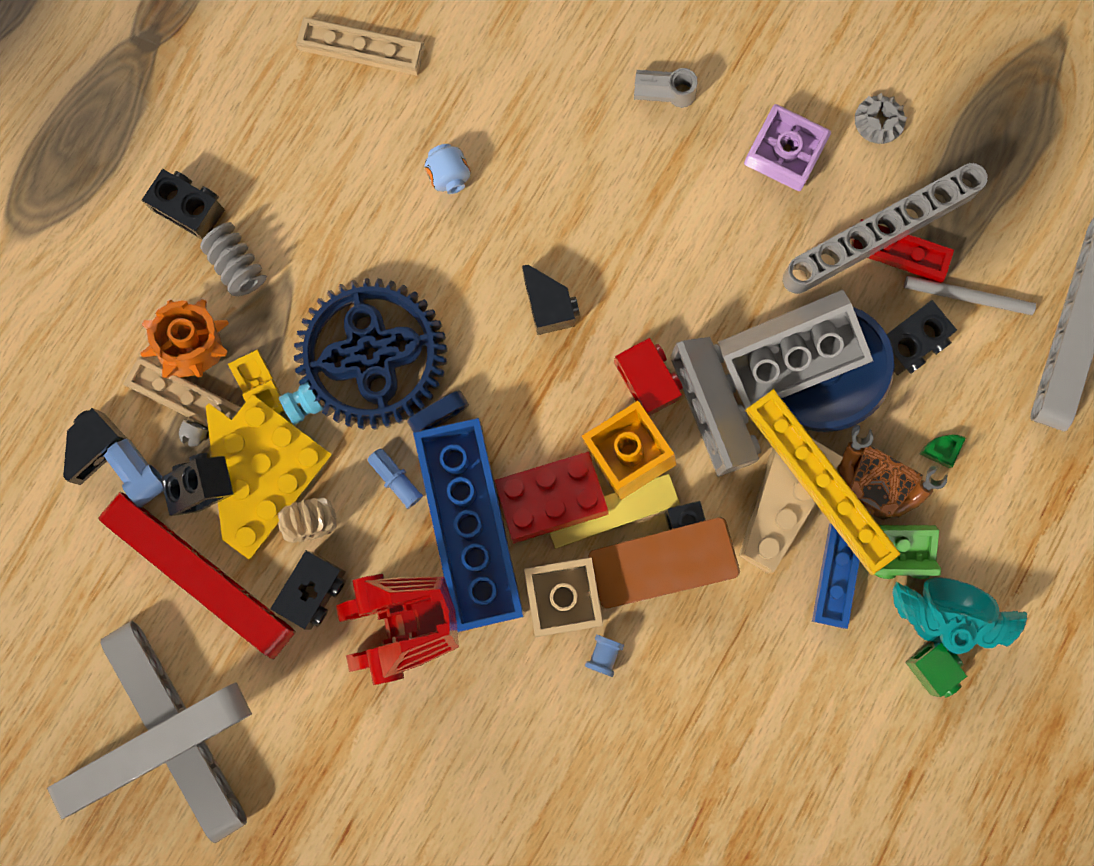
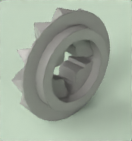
M882 93L873 97L868 96L858 106L855 113V125L858 132L866 140L877 144L889 143L895 140L904 130L907 119L903 112L904 105L900 106L895 101V97L888 98L883 96ZM879 109L883 112L884 117H889L882 129L879 119L874 118Z

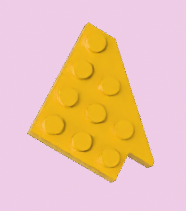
M253 394L232 420L212 404L208 403L206 405L212 457L225 456L234 495L218 502L222 540L249 560L278 525V513L285 506H290L296 502L332 456L331 453Z

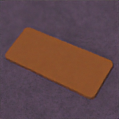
M722 517L590 551L588 558L592 557L599 599L602 607L606 609L734 579L740 574L728 525Z

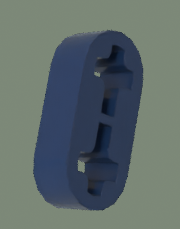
M460 390L455 391L409 418L407 423L413 433L432 429L464 411L469 406V403Z

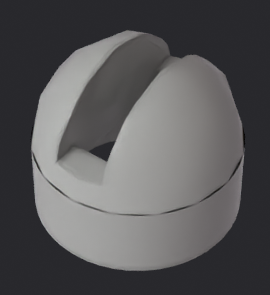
M183 420L179 429V438L184 444L188 442L190 447L198 446L205 439L208 429L198 423Z

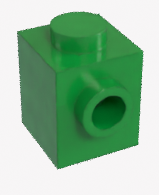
M929 643L905 662L932 696H944L945 698L952 696L962 687L960 682L968 677L961 668L964 664L959 656L949 650L947 651L942 643Z

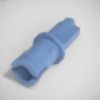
M380 448L369 456L368 462L386 482L384 484L385 488L390 487L405 505L406 509L414 506L423 497V494L405 476L406 471L404 469L400 470L383 449Z

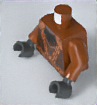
M860 425L852 428L853 442L848 443L842 455L843 459L838 465L840 476L871 516L874 515L882 520L888 519L891 516L899 518L919 507L933 493V489H942L946 485L948 474L939 481L931 478V475L937 471L938 466H931L927 471L926 481L921 480L923 477L921 473L871 446L873 442L871 429L867 437L858 438L857 434L860 431Z

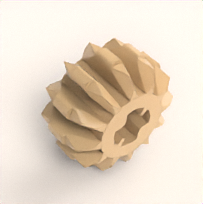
M313 498L292 503L290 506H285L278 513L279 530L282 532L283 539L291 543H301L322 538V536L330 534L337 527L335 510L332 508L331 501L325 498Z

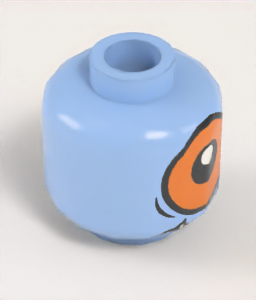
M450 144L438 145L428 152V158L425 160L424 167L432 186L437 191H447L448 194H455L465 188L464 183L470 178L471 174L463 152L458 147L451 146Z

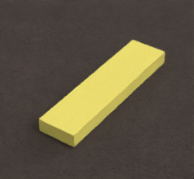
M666 474L655 478L622 500H620L616 492L606 495L604 499L609 515L551 532L550 535L554 547L557 549L663 512L669 508L677 507L680 505L670 475Z

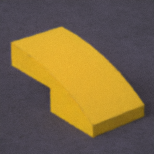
M259 349L228 363L243 392L242 396L245 402L253 394L277 413L284 411L279 400L281 393Z

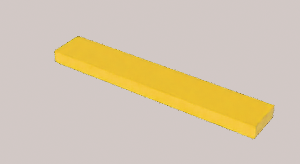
M774 389L745 410L870 575H874L901 554Z

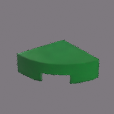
M954 434L935 438L923 447L920 455L947 468H952L966 438Z

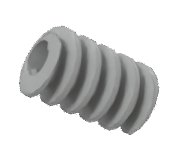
M227 222L210 231L203 238L200 249L207 255V260L211 265H214L215 272L221 275V281L224 285L228 286V292L232 296H243L258 289L265 282L267 276H256L262 267L259 264L251 265L255 259L252 253L245 254L248 246L246 243L238 244L242 237L239 233H232L235 226L232 222Z

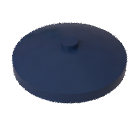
M853 307L873 361L781 398L806 430L833 432L857 425L871 416L880 407L890 391L895 369L890 340L880 324L858 308Z

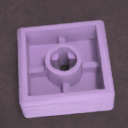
M774 104L747 154L744 164L794 190L801 191L831 131L782 106ZM786 144L792 146L789 152L783 150Z

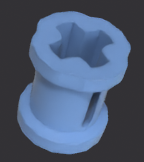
M596 634L595 640L597 643L591 660L586 661L585 667L613 677V665L619 650H623L624 645Z

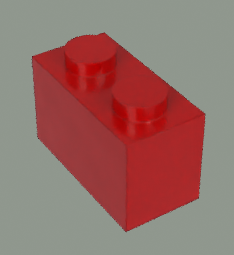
M650 338L621 352L614 359V364L635 402H640L648 416L679 401L682 396L680 390L683 389L675 372L670 373L664 364L667 358L662 347L659 344L654 345Z

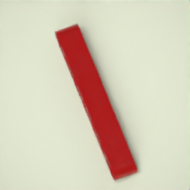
M120 491L98 517L99 521L270 659L274 660L296 633L283 619L148 510L134 504L125 493Z

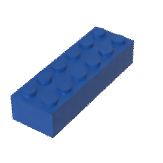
M479 418L413 433L442 570L456 611L458 632L524 617Z

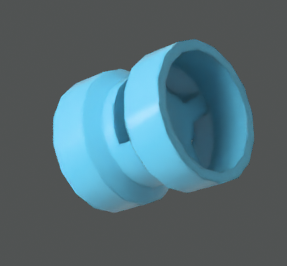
M309 382L300 385L298 391L294 393L287 392L279 397L284 411L294 425L302 422L306 415L310 413L316 414L323 410V406L318 401H315L316 396L314 392L308 390L311 386Z

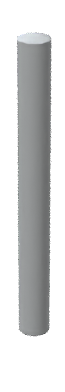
M907 276L904 282V288L1027 315H1033L1036 309V303L922 278Z

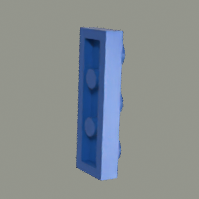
M831 523L828 527L812 622L848 629L860 560Z

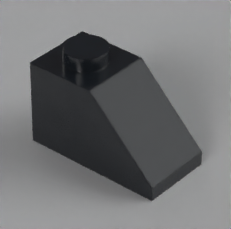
M523 265V278L537 335L575 327V316L580 315L576 297L570 298L568 288L530 265Z
M94 408L80 413L74 419V424L67 430L63 477L67 482L77 485L83 484L107 462L103 455L110 446L127 438L105 413Z

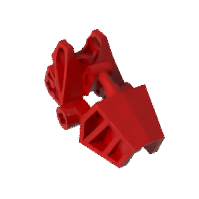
M376 574L354 579L352 582L356 599L336 605L339 622L376 614L378 615V620L384 619L388 639L382 640L384 646L346 655L349 672L370 668L373 685L404 679V671L421 666L459 648L456 611L445 577H398L384 579L383 574Z

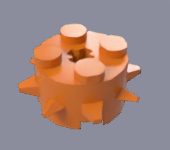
M201 299L194 305L188 304L184 300L176 302L169 300L165 306L156 311L154 320H144L142 326L147 330L150 346L140 354L142 357L157 356L163 365L162 377L168 379L172 375L180 378L193 375L202 377L203 372L216 365L220 358L228 353L222 346L219 331L229 323L227 320L214 321L207 311V301Z

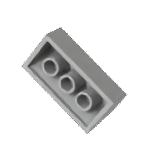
M843 290L718 342L724 361L745 409L773 389L780 398H783L873 361L853 306Z
M710 337L684 340L676 343L670 358L682 383L684 394L717 477L756 463L759 460L758 454L761 453V449L755 435H749L745 425L748 423V416L743 405H737L733 395L736 392V387L731 375H725L721 365L724 362V358L719 345H713Z

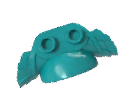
M943 577L930 578L924 583L923 597L917 591L910 589L906 585L903 586L897 581L893 587V602L901 618L907 619L913 625L916 633L924 640L942 643L946 649L955 654L966 653L976 644L983 648H994L998 644L1008 647L1024 631L1027 622V612H1000L996 600L991 595L978 587L958 580Z

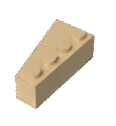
M813 439L830 463L837 469L843 457ZM774 448L769 456L754 511L739 553L741 558L767 574L776 570L815 505L814 500Z

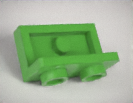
M879 525L901 554L874 575L883 579H893L896 576L927 579L930 576L941 575V567L936 562L939 529L936 525Z

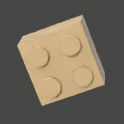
M592 557L524 569L535 637L603 626Z

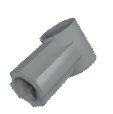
M679 68L674 72L636 71L634 100L671 102L674 106L680 108L688 107L695 101L697 77L690 69ZM684 84L690 87V89L686 92H680L675 87Z

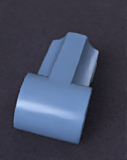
M126 438L114 443L103 455L123 481L122 488L126 495L138 507L142 508L164 491L161 482L162 475L152 465H148L129 439Z

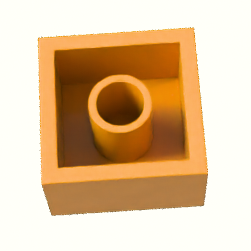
M636 401L582 435L586 448L620 500L677 465L674 452L639 401Z

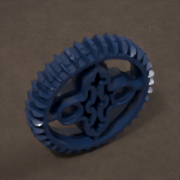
M365 278L363 287H359L356 280H352V289L347 290L343 284H340V294L335 295L332 290H328L327 294L330 300L325 302L322 298H318L317 302L321 308L318 311L312 307L308 310L313 316L312 320L302 319V323L307 327V331H297V335L304 342L294 343L296 350L303 352L294 355V361L302 364L295 369V372L298 375L304 376L299 381L300 385L307 382L311 384L308 390L314 392L316 396L315 401H318L322 406L324 405L322 413L328 417L334 412L333 420L340 423L346 415L345 425L347 427H352L356 419H358V428L361 430L365 429L367 420H370L373 430L378 429L379 420H382L384 426L389 428L391 427V417H395L396 421L401 424L403 423L401 413L406 411L411 418L415 415L411 409L413 405L416 404L421 410L425 408L420 399L424 396L428 400H432L434 397L428 390L429 387L434 389L440 388L439 382L433 378L434 376L440 378L445 375L444 370L437 366L447 364V359L438 355L448 351L447 345L438 344L445 340L446 336L444 332H436L442 327L440 320H433L436 316L433 309L425 311L428 307L425 299L417 302L419 297L417 292L413 291L407 296L408 289L405 285H402L396 291L394 281H390L386 288H384V283L379 278L376 280L375 286H372L370 280ZM364 300H385L401 306L418 321L424 334L419 336L418 333L408 327H395L386 330L379 310L372 305L365 304ZM354 303V306L347 312L344 319L347 339L328 345L322 351L318 360L315 361L316 342L325 324L338 311ZM360 318H371V323L367 328H356L357 321ZM380 335L381 340H376V337ZM405 340L407 343L405 345L406 350L400 352L398 349L400 341ZM427 346V362L420 381L406 397L392 405H388V401L395 396L398 389L395 368L413 363L420 356L422 348ZM374 348L376 351L373 353L374 358L369 360L366 357L369 354L368 349ZM338 356H342L344 360L341 361V367L337 368L334 363L337 362ZM361 367L366 368L364 373L360 370ZM323 372L329 379L335 381L356 378L362 397L370 403L377 404L378 408L360 409L340 402L327 391L318 373ZM374 379H386V385L381 391H371V383Z

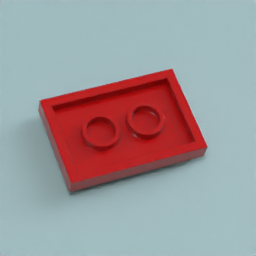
M589 451L495 479L513 544L609 515Z

